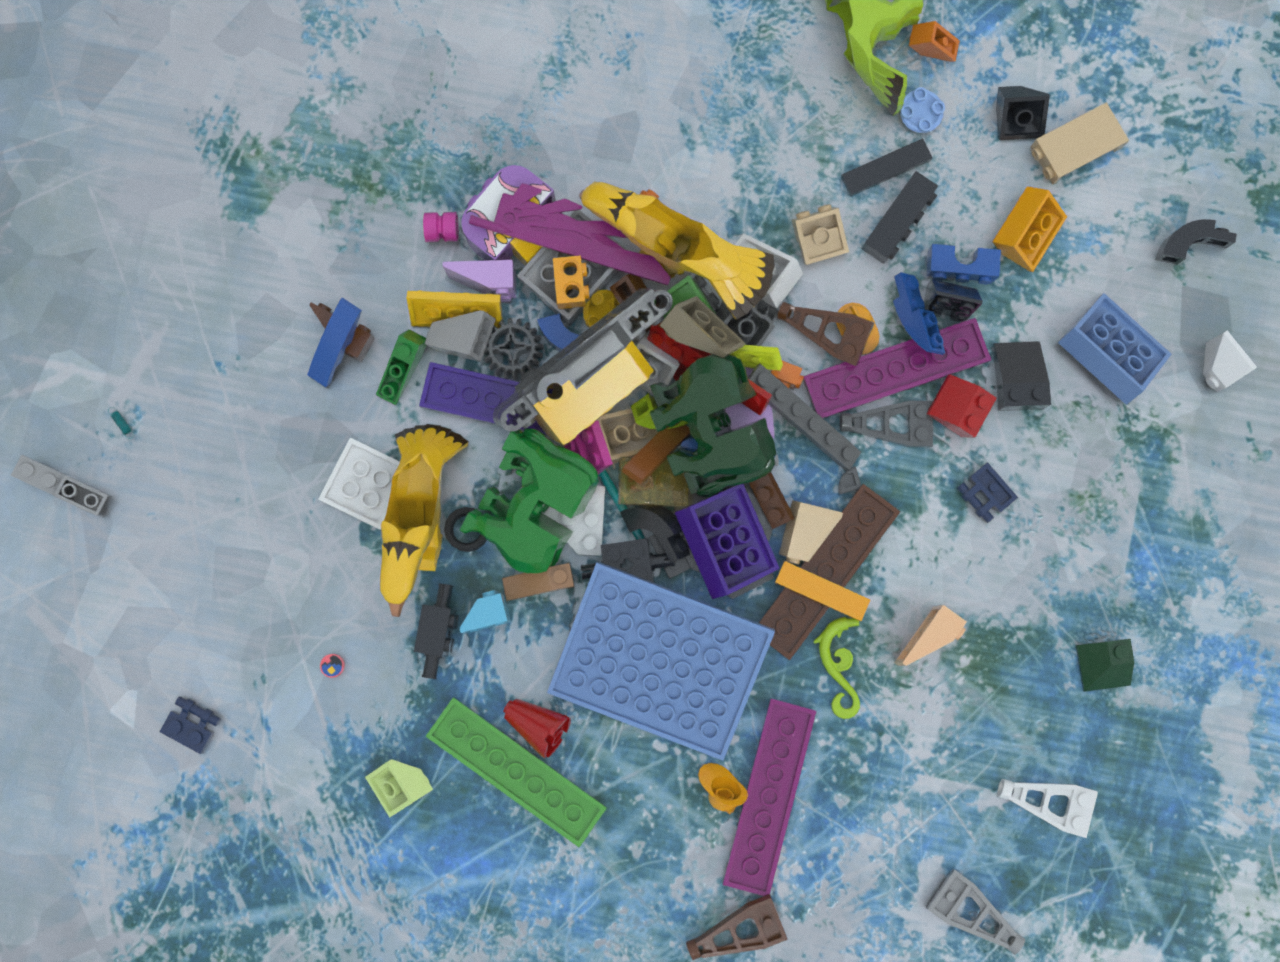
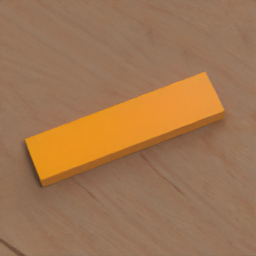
M786 561L783 562L775 580V583L858 621H862L870 603V599Z

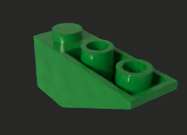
M410 329L398 336L376 392L377 396L397 405L427 346L425 345L426 337Z

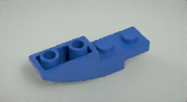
M900 272L894 276L900 297L893 300L901 323L911 338L925 351L939 355L945 354L943 338L937 325V317L934 312L925 310V303L921 297L919 282L916 276Z

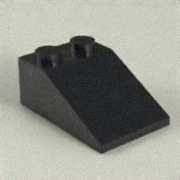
M1040 341L994 343L998 411L1038 410L1050 406V382Z

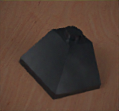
M1023 86L998 87L996 116L999 140L1032 139L1045 135L1050 95Z

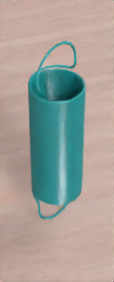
M116 409L114 413L110 414L111 418L126 437V434L130 433L132 429Z

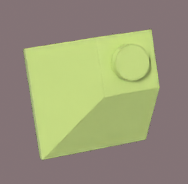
M392 759L365 777L389 818L433 790L428 778L421 769Z

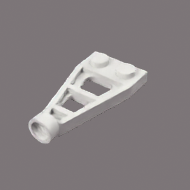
M1006 779L1000 781L997 790L999 798L1012 801L1061 831L1087 838L1098 794L1097 791L1073 784L1012 782ZM1028 790L1043 792L1040 807L1025 801ZM1065 795L1068 797L1069 800L1063 817L1055 815L1048 809L1051 796Z

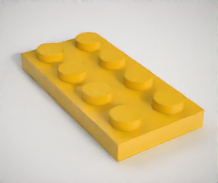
M422 290L407 291L406 299L411 326L431 327L432 322L481 310L496 319L494 325L498 329L501 327L499 322L503 320L500 295L490 293L472 294L467 292L450 293L444 291L428 292Z

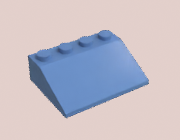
M1105 293L1093 303L1058 342L1126 405L1146 389L1172 355Z

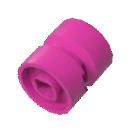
M425 212L423 216L425 242H439L441 238L445 242H458L459 223L457 212H444L442 216L437 212Z

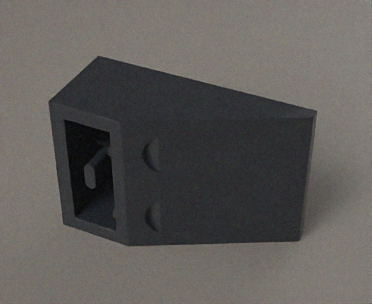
M931 279L926 288L924 308L934 312L936 317L945 315L949 316L953 321L962 322L967 320L982 305L983 300L976 288Z

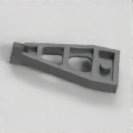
M909 400L853 414L841 413L839 421L840 431L853 432L906 447H933V418L926 414L933 401ZM902 413L908 416V432L906 434L893 432L889 428L891 416ZM882 416L883 430L868 429L867 418Z

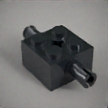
M647 538L601 545L603 559L601 563L627 572V569L622 566L626 564V560H629V562L634 563V566L630 567V571L627 573L655 583L653 571L656 568L675 566V562L665 561V559H669L666 553L653 555ZM596 563L581 565V571L591 570V572L581 573L583 580L591 578Z
M441 583L438 585L436 604H433V606L422 604L414 652L424 653V656H426L422 677L437 679L440 658L448 657L449 652H453L455 639L452 638L453 629H457L459 615H456V610L449 607L454 586Z

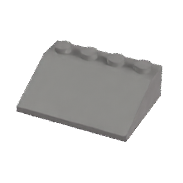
M576 210L569 216L578 221H592L581 210ZM607 236L608 238H610L611 240H613L615 243H617L619 246H621L623 249L627 250V249H626L625 247H623L619 242H617L613 237ZM542 247L520 271L517 277L555 314H560V318L571 326L583 312V307L558 309L553 258L570 257L571 255ZM581 259L582 263L586 262L587 277H583V283L588 285L589 297L591 298L595 292L603 290L619 270ZM568 267L564 273L574 275L577 269ZM571 289L566 295L569 298H575L579 295V292Z

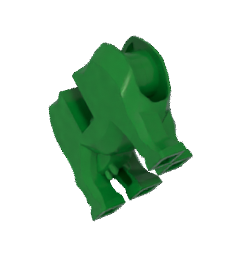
M526 428L523 432L519 429L517 431H510L502 447L506 454L499 468L502 470L518 469L516 474L522 477V487L512 496L511 500L505 494H501L496 487L488 488L478 508L490 510L495 517L488 513L482 514L479 510L475 509L468 513L460 531L463 533L479 532L486 540L495 544L504 559L515 570L523 573H542L547 571L549 567L556 565L565 544L573 531L543 513L548 510L549 506L570 519L583 513L599 482L598 473L595 467L585 458L573 451L555 445L539 430Z

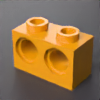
M581 255L553 258L558 309L586 307L585 299H590L589 287L583 283V277H587L586 262H581ZM568 267L577 269L574 275H567L564 271ZM571 289L579 292V295L575 298H569L566 294Z

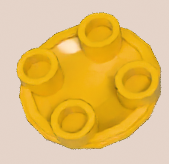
M598 290L586 303V307H583V318L589 328L619 305L612 291Z

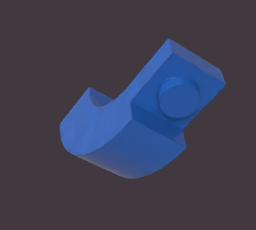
M560 314L537 319L544 338L558 351H561L580 336L570 332L563 325Z

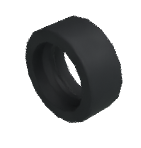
M463 507L456 509L445 521L444 532L446 539L451 546L460 551L471 552L478 550L487 541L480 534L474 542L462 543L454 535L453 529L456 521L461 517L467 516L475 508Z

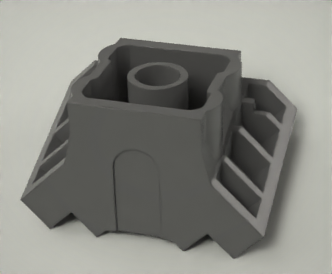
M762 299L746 315L738 319L733 317L724 302H721L719 307L721 310L716 313L746 345L761 346L774 329L775 325L773 324L778 317V310Z

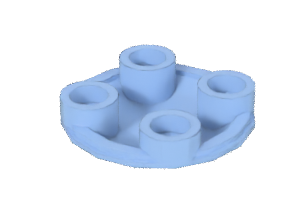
M919 87L909 92L904 98V104L900 110L902 122L908 129L917 133L932 131L941 123L945 104L935 93Z

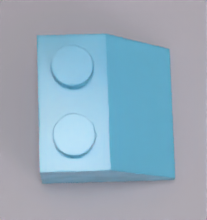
M496 590L482 593L483 598L476 600L462 623L460 632L466 634L510 623L511 619L505 595L498 593Z

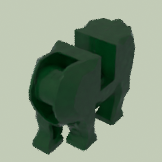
M712 354L697 359L680 376L679 380L672 385H666L663 382L650 385L658 408L650 411L656 431L660 432L669 427L676 426L681 421L688 422L691 435L698 443L697 451H694L693 454L676 451L667 455L673 475L677 476L684 473L691 494L697 492L699 496L711 497L726 486L750 483L766 476L772 471L775 465L776 449L774 440L767 427L766 418L732 430L730 427L731 419L728 413L724 411L727 407L756 396L755 390L748 381L741 359L732 355L722 358ZM666 403L669 404V406H668L667 408H666V407H659V406L664 405V404H666Z

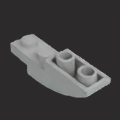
M25 455L20 456L11 476L96 516L99 515L109 496Z

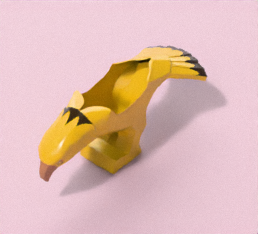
M595 181L579 194L583 206L588 208L597 217L620 230L632 243L641 248L639 253L656 258L668 273L670 279L674 278L676 274H684L685 271L708 279L735 319L746 315L764 298L770 288L775 266L773 254L733 245L719 237L703 223L694 221L670 209L654 196L639 195L633 191L608 183Z
M415 425L414 428H407L395 434L401 460L392 477L387 512L384 521L381 522L383 544L380 573V592L389 603L391 614L394 617H400L403 605L413 590L418 570L436 571L443 539L439 527L443 465L458 452L466 448L469 443L461 434L455 433L449 428L441 427V425Z

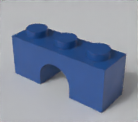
M932 244L928 249L926 276L933 277L934 280L939 281L951 278L961 283L975 280L979 284H992L999 277L1001 250L977 248L973 253L972 263L965 265L956 259L955 246Z

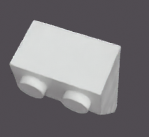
M743 233L735 244L736 246L757 249L774 255L775 266L770 288L762 300L777 309L803 275L797 259Z

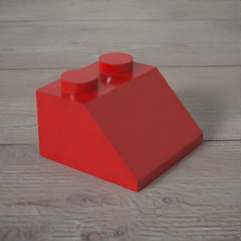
M948 374L926 414L960 437L975 438L997 398L976 384Z

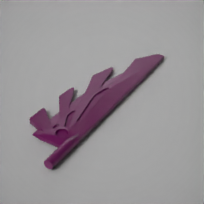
M524 183L519 186L513 196L506 193L502 194L494 222L474 215L470 216L469 224L571 256L581 255V259L660 284L668 285L670 282V276L656 258L625 250L607 237L627 238L620 230L605 221H578L562 214V212L582 210L581 205L565 198L543 206L533 203L529 200L539 195L542 190Z

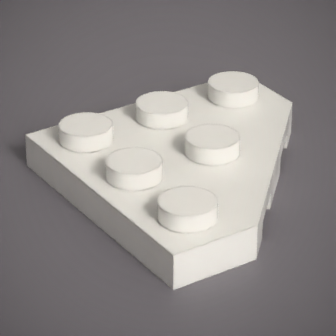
M597 486L585 511L572 519L550 506L543 513L573 531L567 543L578 555L601 556L605 486Z

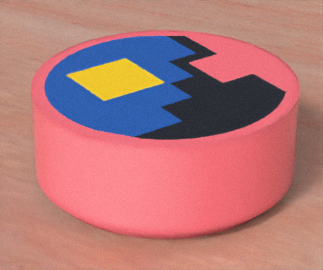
M338 654L326 655L320 663L321 672L330 678L339 676L345 669L344 659Z

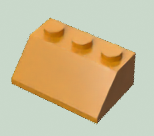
M1027 186L992 242L998 250H1001L1003 256L1026 270L1034 272L1066 220L1067 215L1049 190Z

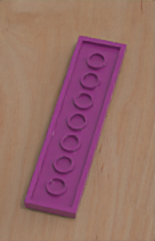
M976 318L939 330L945 349V354L943 355L927 352L911 339L861 356L857 366L844 362L804 376L803 380L814 411L824 419L947 377L948 374L952 375L990 362L991 357Z
M770 698L747 786V801L742 805L722 882L723 885L761 896L770 894L817 711Z

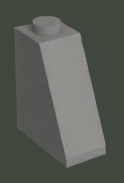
M480 310L432 322L427 333L425 345L437 352L481 362L496 319L485 311Z

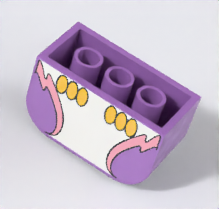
M511 165L504 167L493 178H488L483 184V190L479 195H474L469 200L468 208L462 216V229L470 248L485 261L510 260L513 256L510 242L514 238L469 224L471 215L494 222L502 194L506 193L513 196L522 183L542 190L539 195L529 201L542 206L556 201L554 190L522 166Z

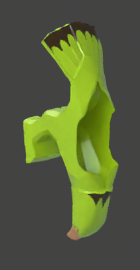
M825 0L827 11L837 13L843 20L848 41L847 49L843 53L882 105L892 116L896 115L904 104L907 75L892 68L874 56L872 52L879 41L893 40L902 28L918 24L919 14H921L923 8V0H894L893 2L887 0H840L842 2L831 7L829 5L833 0Z

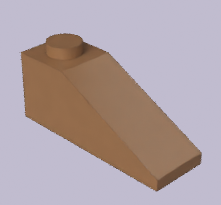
M570 563L549 567L547 571L542 573H522L502 578L506 601L575 587Z

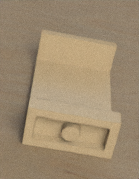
M1106 102L1036 139L1031 145V153L1033 158L1041 164L1045 178L1054 185L1061 177L1112 150L1116 152L1122 149L1129 142V139Z

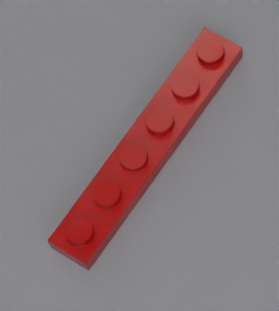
M662 322L656 326L652 325L647 340L686 367H689L699 358L711 355L708 352L676 342L668 337L665 330L660 326ZM748 379L751 387L756 392V396L741 403L758 415H761L765 411L772 394Z

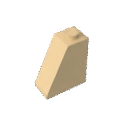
M792 500L790 509L795 518L786 523L779 554L786 556L787 562L799 564L800 560L809 562L842 518L843 513Z

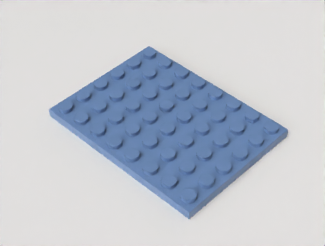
M597 561L547 693L723 761L774 636L775 629Z

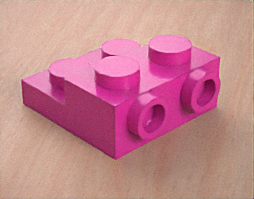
M598 420L577 434L571 442L564 445L566 449L579 454L595 467L598 474L613 464Z

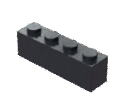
M915 171L861 249L883 264L888 258L892 260L899 251V248L896 247L900 240L905 242L911 234L912 230L909 228L912 223L918 224L925 214L922 211L924 206L927 204L930 207L937 197V194L934 192L938 185Z

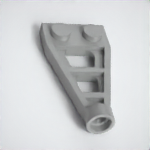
M952 869L926 907L947 924L1003 946L1014 955L1021 950L1025 943V938L1012 929L978 887L955 869ZM966 897H971L980 908V912L974 920L964 919L957 914V909ZM987 914L991 915L999 923V928L995 934H990L979 926Z

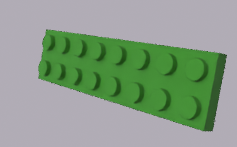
M455 697L452 698L426 735L432 742L577 847L582 845L607 809L601 802Z

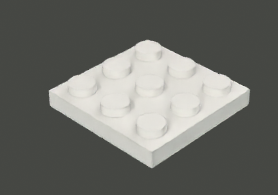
M350 438L318 500L381 530V522L384 521L387 512L392 477L400 462Z

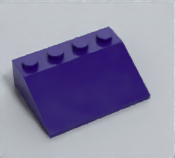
M744 484L733 486L675 512L712 599L727 596L780 569Z

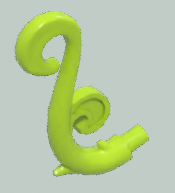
M846 616L830 622L813 641L814 644L819 643L820 657L827 672L852 697L853 702L850 708H843L841 706V698L845 696L842 692L835 695L831 702L833 713L842 719L854 717L860 709V700L856 691L840 673L852 666V653L846 648L837 649L833 655L840 657V661L835 663L830 652L831 642L836 635L840 638L842 632L848 630L849 627L859 626L858 620L846 618Z

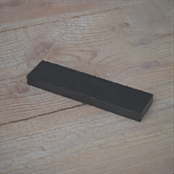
M922 138L842 174L841 178L851 197L931 161L933 157Z

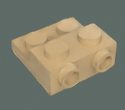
M831 204L818 207V212L810 214L809 210L796 214L797 218L792 219L796 240L799 242L805 265L849 252L839 208L831 207Z

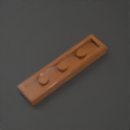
M683 425L658 432L623 467L622 472L641 485L667 459V455L673 453L691 435L689 427Z

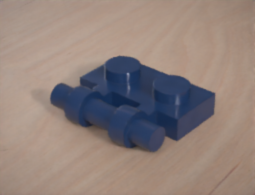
M988 462L969 477L970 481L974 484L973 487L969 489L964 482L957 487L964 501H968L976 510V515L979 518L982 517L986 523L994 518L989 512L992 507L1000 513L1018 498ZM978 491L988 500L984 505L975 496Z
M179 696L175 705L182 708L181 713L171 711L159 732L191 750L203 754L214 734L213 731L207 729L209 723L217 726L221 718L214 715L212 710L208 708L205 710L195 705V701L191 699L186 700ZM191 713L200 718L199 723L188 718Z

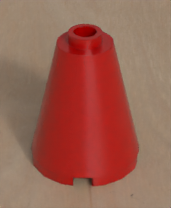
M520 699L510 700L503 710L506 721L543 758L550 757L563 741L561 739L563 731L567 733L571 724V718L567 715Z

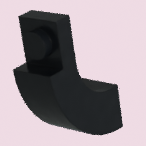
M1202 219L1192 221L1177 229L1162 243L1155 260L1178 265L1186 259L1187 251L1192 244L1202 243L1227 249L1236 242L1237 234L1229 232L1226 228L1215 229L1216 220Z
M646 503L620 512L630 533L639 529H646L655 534L671 563L690 555L687 544L680 535L683 531L678 519L667 508L657 504Z

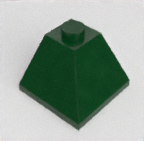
M1117 639L1076 645L1083 692L1131 686L1135 663L1131 639Z

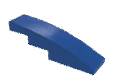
M341 298L325 328L307 374L324 387H327L332 382L335 369L341 364L346 347L352 342L362 312L361 309L344 298Z

